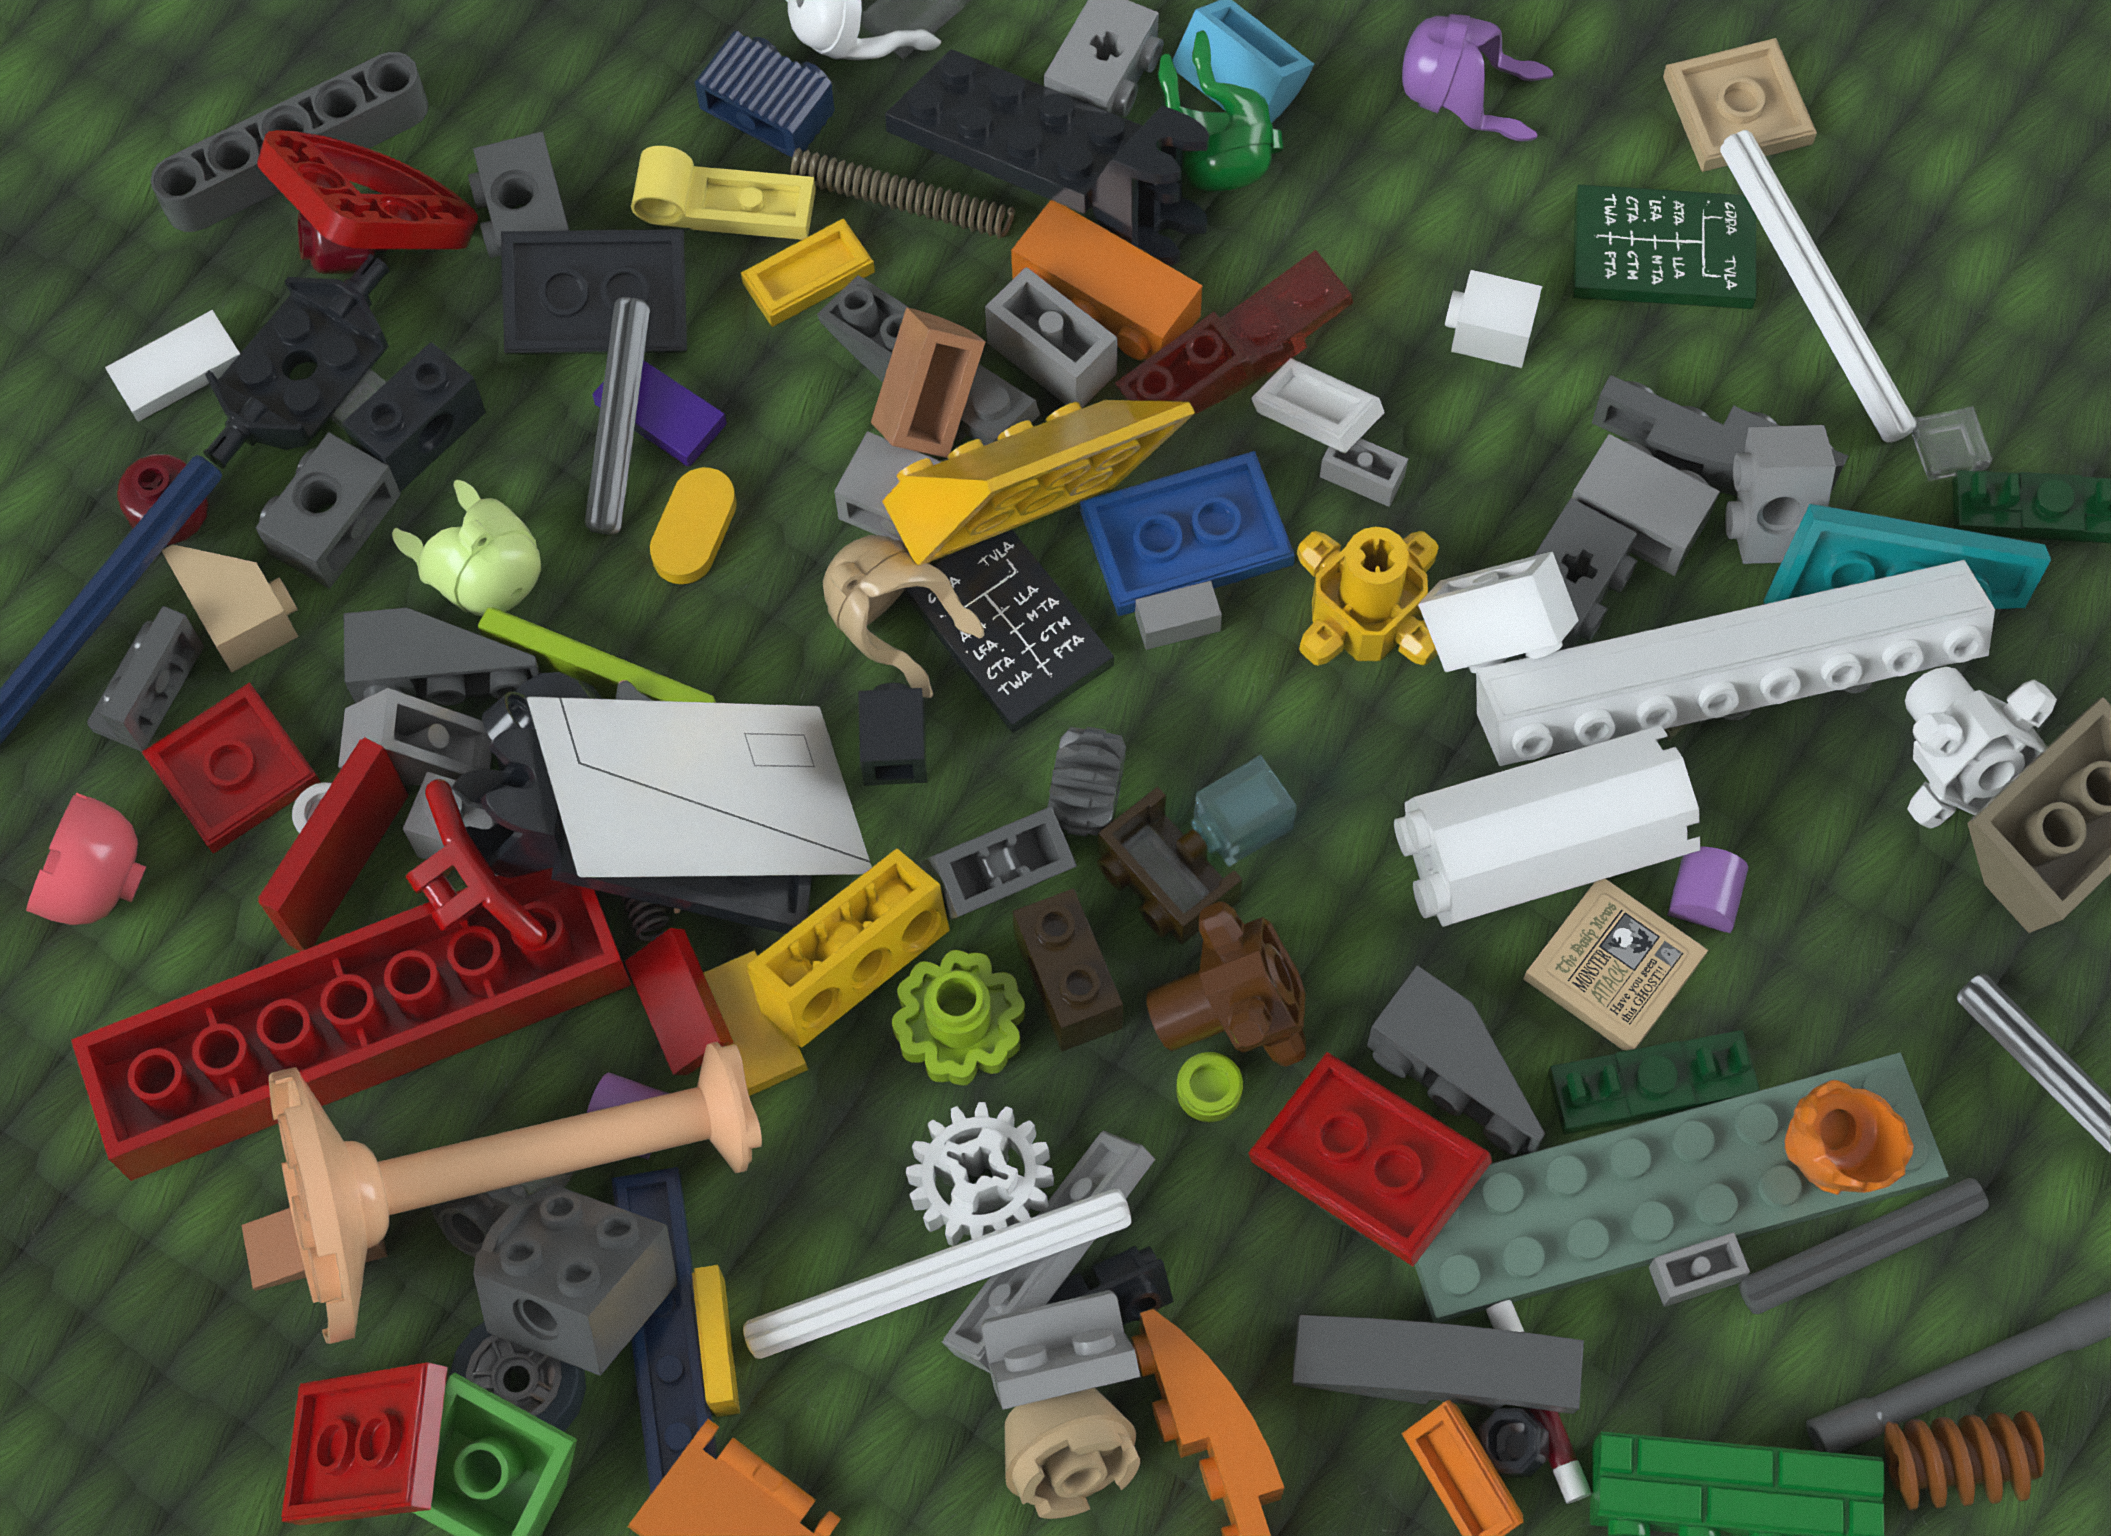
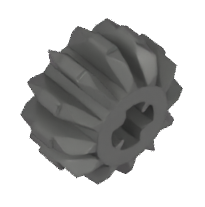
M1087 726L1086 729L1070 727L1060 738L1049 791L1048 807L1052 806L1061 830H1066L1067 834L1087 837V834L1098 836L1101 830L1114 821L1126 756V745L1122 736L1106 733L1105 729Z

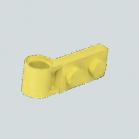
M652 146L646 148L641 153L631 209L638 218L654 225L803 240L809 235L816 188L814 177L694 166L692 159L679 149L668 146Z

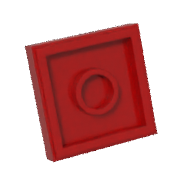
M250 682L142 751V754L213 854L295 801L307 788L321 783L316 773Z

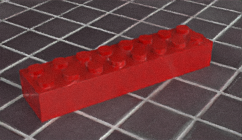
M553 868L513 878L498 875L497 878L505 890L545 928L547 938L541 947L531 949L523 945L484 906L477 909L473 915L446 932H441L431 916L435 909L428 902L71 1039L108 1160L132 1181L278 1124V1119H273L270 1100L269 1075L272 1072L296 1067L320 1105L324 1106L631 986L595 890L551 880ZM464 889L459 890V891H457L456 893L459 894V893L462 892Z

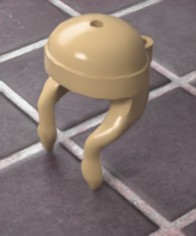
M868 535L849 543L834 556L823 579L824 598L831 618L837 628L844 632L866 657L877 663L897 667L905 674L911 688H922L923 697L932 698L933 692L929 676L922 666L917 664L905 652L892 647L876 637L867 629V625L883 614L901 595L904 588L914 586L926 587L933 591L954 620L955 626L960 631L974 635L979 639L984 636V628L976 614L961 604L947 576L929 563L918 566L913 561L905 544L900 540H893L889 536Z

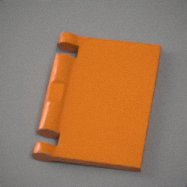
M707 1419L627 1526L639 1536H829L841 1518L832 1511H829L820 1520L814 1533L811 1532L800 1522L816 1499L735 1438L730 1440L717 1459L713 1458L703 1448L713 1439L719 1426L710 1419Z

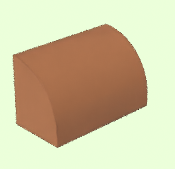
M906 307L871 419L872 425L892 446L947 458L952 449L985 341L972 331L958 324Z

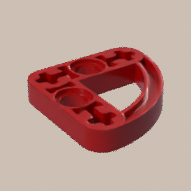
M283 130L269 131L265 134L257 160L259 169L326 239L341 246L357 249H465L469 246L478 221L477 213L453 191L421 171L374 150L330 137ZM351 182L363 185L382 194H361Z

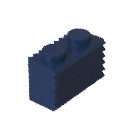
M738 30L733 31L695 81L699 108L790 157H793L795 150L799 147L802 153L807 150L809 143L814 141L815 135L820 133L822 126L826 125L828 118L832 117L835 110L832 84L820 68L809 62L801 64L797 61L792 62L787 56L782 57L777 48L766 39L753 37L751 40L749 36H743Z

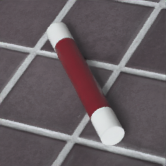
M1511 1300L1502 1301L1486 1309L1493 1329L1524 1332ZM1527 1408L1549 1431L1548 1461L1566 1504L1576 1502L1591 1495V1489L1559 1413Z

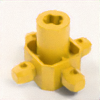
M1371 527L1365 528L1353 535L1347 546L1340 552L1341 545L1328 535L1317 531L1311 532L1299 544L1297 549L1300 563L1315 577L1312 597L1313 624L1303 634L1299 649L1301 653L1317 666L1330 662L1343 649L1357 661H1381L1399 644L1398 651L1412 662L1424 666L1429 664L1438 653L1418 604L1428 594L1426 572L1435 563L1439 549L1436 541L1424 531L1411 533L1402 539L1400 535L1390 529Z

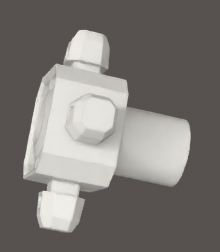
M1936 668L1918 678L1907 691L1905 704L1906 709L1916 721V724L1913 726V735L1916 739L1914 742L1913 760L1930 783L1924 782L1910 801L1908 811L1919 824L1931 829L1941 825L1954 814L1956 807L1976 815L2047 748L2046 744L2033 729V726L2039 728L2053 711L2057 699L2043 684L2031 680L2023 683L2007 697L2008 703H2005L1981 690L1974 691L1963 675L1955 668Z

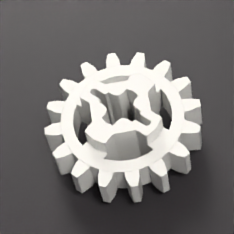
M978 1102L975 1117L965 1118L958 1106L951 1108L953 1124L945 1128L934 1120L928 1123L930 1135L933 1139L931 1144L914 1141L912 1145L914 1156L922 1164H915L906 1168L909 1184L918 1187L910 1193L913 1207L915 1210L928 1209L923 1219L926 1228L930 1232L939 1229L944 1224L946 1225L945 1235L949 1245L955 1246L964 1234L971 1235V1238L975 1239L1030 1219L1031 1217L1028 1213L1030 1209L1036 1211L1047 1210L1049 1206L1047 1195L1038 1188L1054 1185L1052 1168L1043 1166L1050 1159L1046 1142L1032 1144L1036 1137L1035 1125L1030 1120L1017 1128L1014 1127L1012 1108L1006 1106L999 1113L997 1119L989 1117L985 1102ZM1010 1147L1019 1155L1025 1166L1024 1177L1018 1175L1016 1168L1006 1165L1009 1160L1008 1151ZM984 1169L991 1170L992 1178L981 1176L976 1184L969 1182L968 1175L979 1177ZM937 1176L943 1178L944 1184L954 1187L951 1193L952 1202L950 1206L937 1191ZM1003 1207L1002 1209L995 1211L993 1213L985 1214L995 1209Z

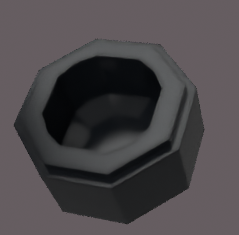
M1523 1408L1496 1409L1479 1427L1480 1444L1498 1474L1505 1478L1532 1477L1549 1459V1431L1531 1412Z

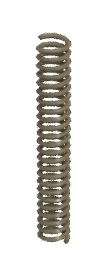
M799 147L795 150L792 157L790 174L796 175L799 165L800 172L798 176H805L809 167L808 176L814 177L818 169L815 187L819 185L821 190L828 188L830 192L836 190L839 195L845 192L847 197L854 195L857 200L863 198L865 202L872 200L875 205L880 202L883 207L889 205L892 210L898 207L901 212L907 209L910 215L916 212L918 217L925 215L927 219L934 217L936 222L943 220L945 224L951 222L954 227L960 224L962 229L969 227L972 232L978 229L980 234L987 232L990 237L996 234L998 239L1003 238L1009 231L1015 214L1013 206L1010 207L1007 211L1008 217L1005 226L1001 232V224L1006 211L1004 204L1000 205L998 209L996 223L992 229V222L997 209L995 201L990 204L987 221L983 227V220L988 207L986 199L982 200L980 204L978 218L974 225V217L979 205L977 196L972 199L969 216L965 222V215L970 203V196L968 194L963 197L960 215L956 220V213L961 201L959 191L953 197L951 213L947 218V211L953 194L951 189L945 192L942 210L938 215V209L944 192L942 187L936 190L933 208L929 213V207L935 191L933 184L928 186L925 194L926 185L924 181L919 184L916 192L917 182L915 179L908 186V180L905 176L899 184V177L896 174L890 182V174L886 172L881 180L882 173L879 169L874 172V175L871 167L867 168L864 173V168L861 164L855 171L853 162L849 163L846 169L844 159L839 162L837 167L838 161L835 157L829 162L827 155H824L820 160V156L816 152L811 158L809 149L802 156V150ZM826 171H827L826 181H825V183L823 184V178H824L825 173H826ZM834 175H835V183H834V185L832 186V180H833ZM843 177H844V185H843V187L841 188V187H840V184H841V182H842V180H843ZM853 179V187L851 191H849V186ZM862 181V188L860 193L858 194V188ZM870 183H871L870 193H869V195L867 196V190H868L869 185H870ZM879 184H880L879 195H878V197L876 198V192H877L878 187H879ZM889 186L888 197L885 201V194ZM898 188L897 200L894 203V196ZM906 190H907L906 202H905V204L903 205L902 200H903V198H904V196H905V193H906ZM915 192H916L915 204H914V206L911 208V202H912V200H913V198H914V195H915ZM925 194L924 206L920 211V205Z

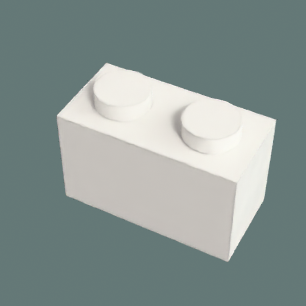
M1553 552L1440 580L1418 604L1445 672L1469 667L1471 673H1476V669L1502 664L1507 657L1525 653L1526 658L1538 659L1545 657L1563 646L1562 640L1579 621Z

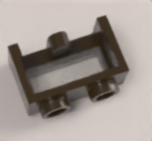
M1157 786L1098 833V853L1102 857L1097 860V865L1113 887L1121 891L1129 886L1142 900L1143 904L1139 906V912L1147 925L1158 936L1163 938L1168 933H1171L1183 945L1199 932V916L1202 909L1219 901L1225 902L1231 907L1240 902L1243 879L1235 870L1224 878L1207 861L1208 847L1200 834L1191 829L1183 835L1165 815L1166 795Z

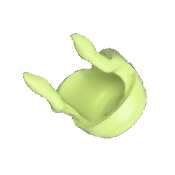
M455 480L454 488L458 502L467 512L462 527H450L441 530L428 540L425 546H423L422 541L417 536L401 531L398 528H395L392 532L393 540L404 555L414 559L418 566L421 581L435 587L445 598L464 612L483 616L487 607L491 609L494 607L506 612L519 604L530 593L541 572V561L536 540L527 526L506 505L493 498L480 499L478 493L471 485L461 480Z

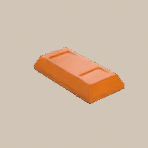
M1451 1400L1442 1403L1402 1433L1462 1536H1505L1524 1523L1521 1510L1459 1407Z

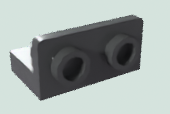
M162 606L154 622L147 621L143 624L87 721L88 726L93 732L141 752L147 748L204 648L203 643L186 615Z

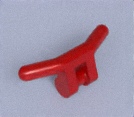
M442 779L431 781L425 789V795L444 847L411 870L405 877L416 894L424 892L435 909L431 916L441 932H446L473 915L477 909L484 906L523 945L531 949L541 947L547 938L545 928L505 890L469 836L450 784ZM455 868L468 886L459 894L456 893L446 878Z

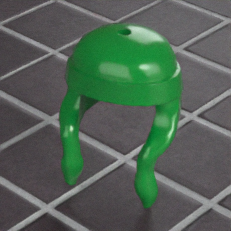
M1201 30L1196 33L1192 61L1196 67L1201 89L1206 95L1219 101L1226 112H1201L1180 106L1177 72L1169 54L1161 56L1158 71L1159 82L1164 91L1165 106L1194 118L1206 128L1209 134V147L1207 151L1182 150L1183 173H1186L1188 181L1194 187L1207 191L1237 190L1256 183L1268 171L1271 163V154L1284 150L1282 132L1279 129H1273L1267 101L1261 94L1253 89L1215 81L1211 67L1209 39L1206 32Z

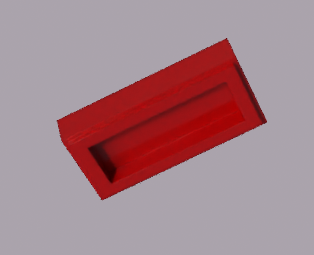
M668 929L624 961L673 1075H688L700 1067L707 1044L718 1042L721 1047H725L734 1043L684 929Z

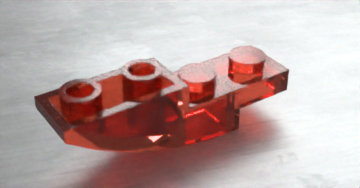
M1314 250L1222 318H1219L1213 311L1119 379L1115 384L1127 400L1189 402L1195 414L1244 389L1306 349L1305 338L1353 304L1352 295L1317 250Z

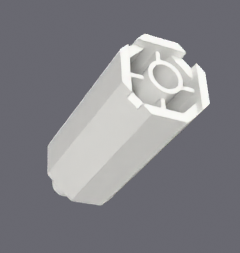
M1659 725L1419 795L1406 801V815L1394 820V828L1404 856L1413 855L1420 880L1413 882V891L1423 918L1437 916L1442 927L1699 851L1700 836L1687 840V826L1699 823V807L1683 757L1676 747L1662 750L1657 742L1668 736L1662 726Z

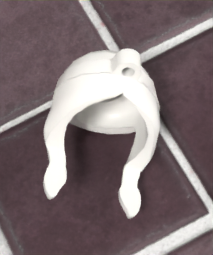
M788 0V15L796 36L804 44L812 47L813 50L834 59H877L888 55L898 47L913 46L922 51L934 50L941 44V40L923 29L913 31L896 30L872 38H857L860 31L862 13L861 0Z

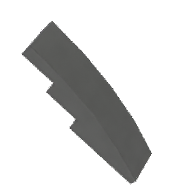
M1300 1315L1297 1324L1291 1385L1425 1405L1430 1400H1451L1453 1403L1500 1409L1504 1404L1574 1414L1579 1410L1584 1340L1441 1323Z

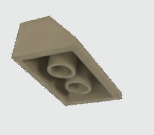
M2104 697L2096 700L1967 823L1985 886L2028 933L2063 920L2111 874V705Z

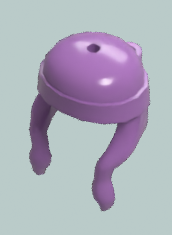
M1449 14L1448 17L1434 16L1427 18L1416 27L1408 42L1402 68V83L1405 93L1411 100L1418 102V106L1437 114L1441 107H1445L1459 116L1472 129L1497 132L1515 141H1532L1537 138V133L1521 121L1484 114L1485 74L1481 52L1487 56L1495 69L1517 76L1523 81L1550 79L1553 77V72L1550 68L1535 61H1518L1503 54L1501 30L1498 26L1488 21L1470 18V16Z

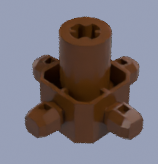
M1221 901L1205 907L1200 911L1199 931L1203 938L1200 970L1153 988L1147 993L1149 1016L1159 1039L1168 1050L1175 1051L1226 1031L1235 1049L1243 1053L1263 1046L1272 1060L1281 1066L1286 1067L1300 1062L1306 1054V1037L1303 1032L1306 993L1300 974L1272 923L1261 917L1244 924L1234 908Z

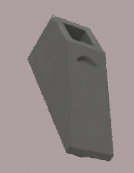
M409 608L344 613L345 684L355 703L387 688L442 706L459 704L468 697L492 695L497 699H501L508 692H515L522 683L541 673L536 657Z
M1416 966L1371 1027L1367 1047L1374 1051L1373 1058L1389 1073L1399 1078H1405L1406 1075H1409L1428 1088L1427 1094L1429 1098L1444 1111L1454 1116H1460L1464 1113L1483 1126L1485 1137L1502 1151L1513 1155L1518 1151L1523 1155L1536 1152L1545 1133L1474 1005L1437 978Z

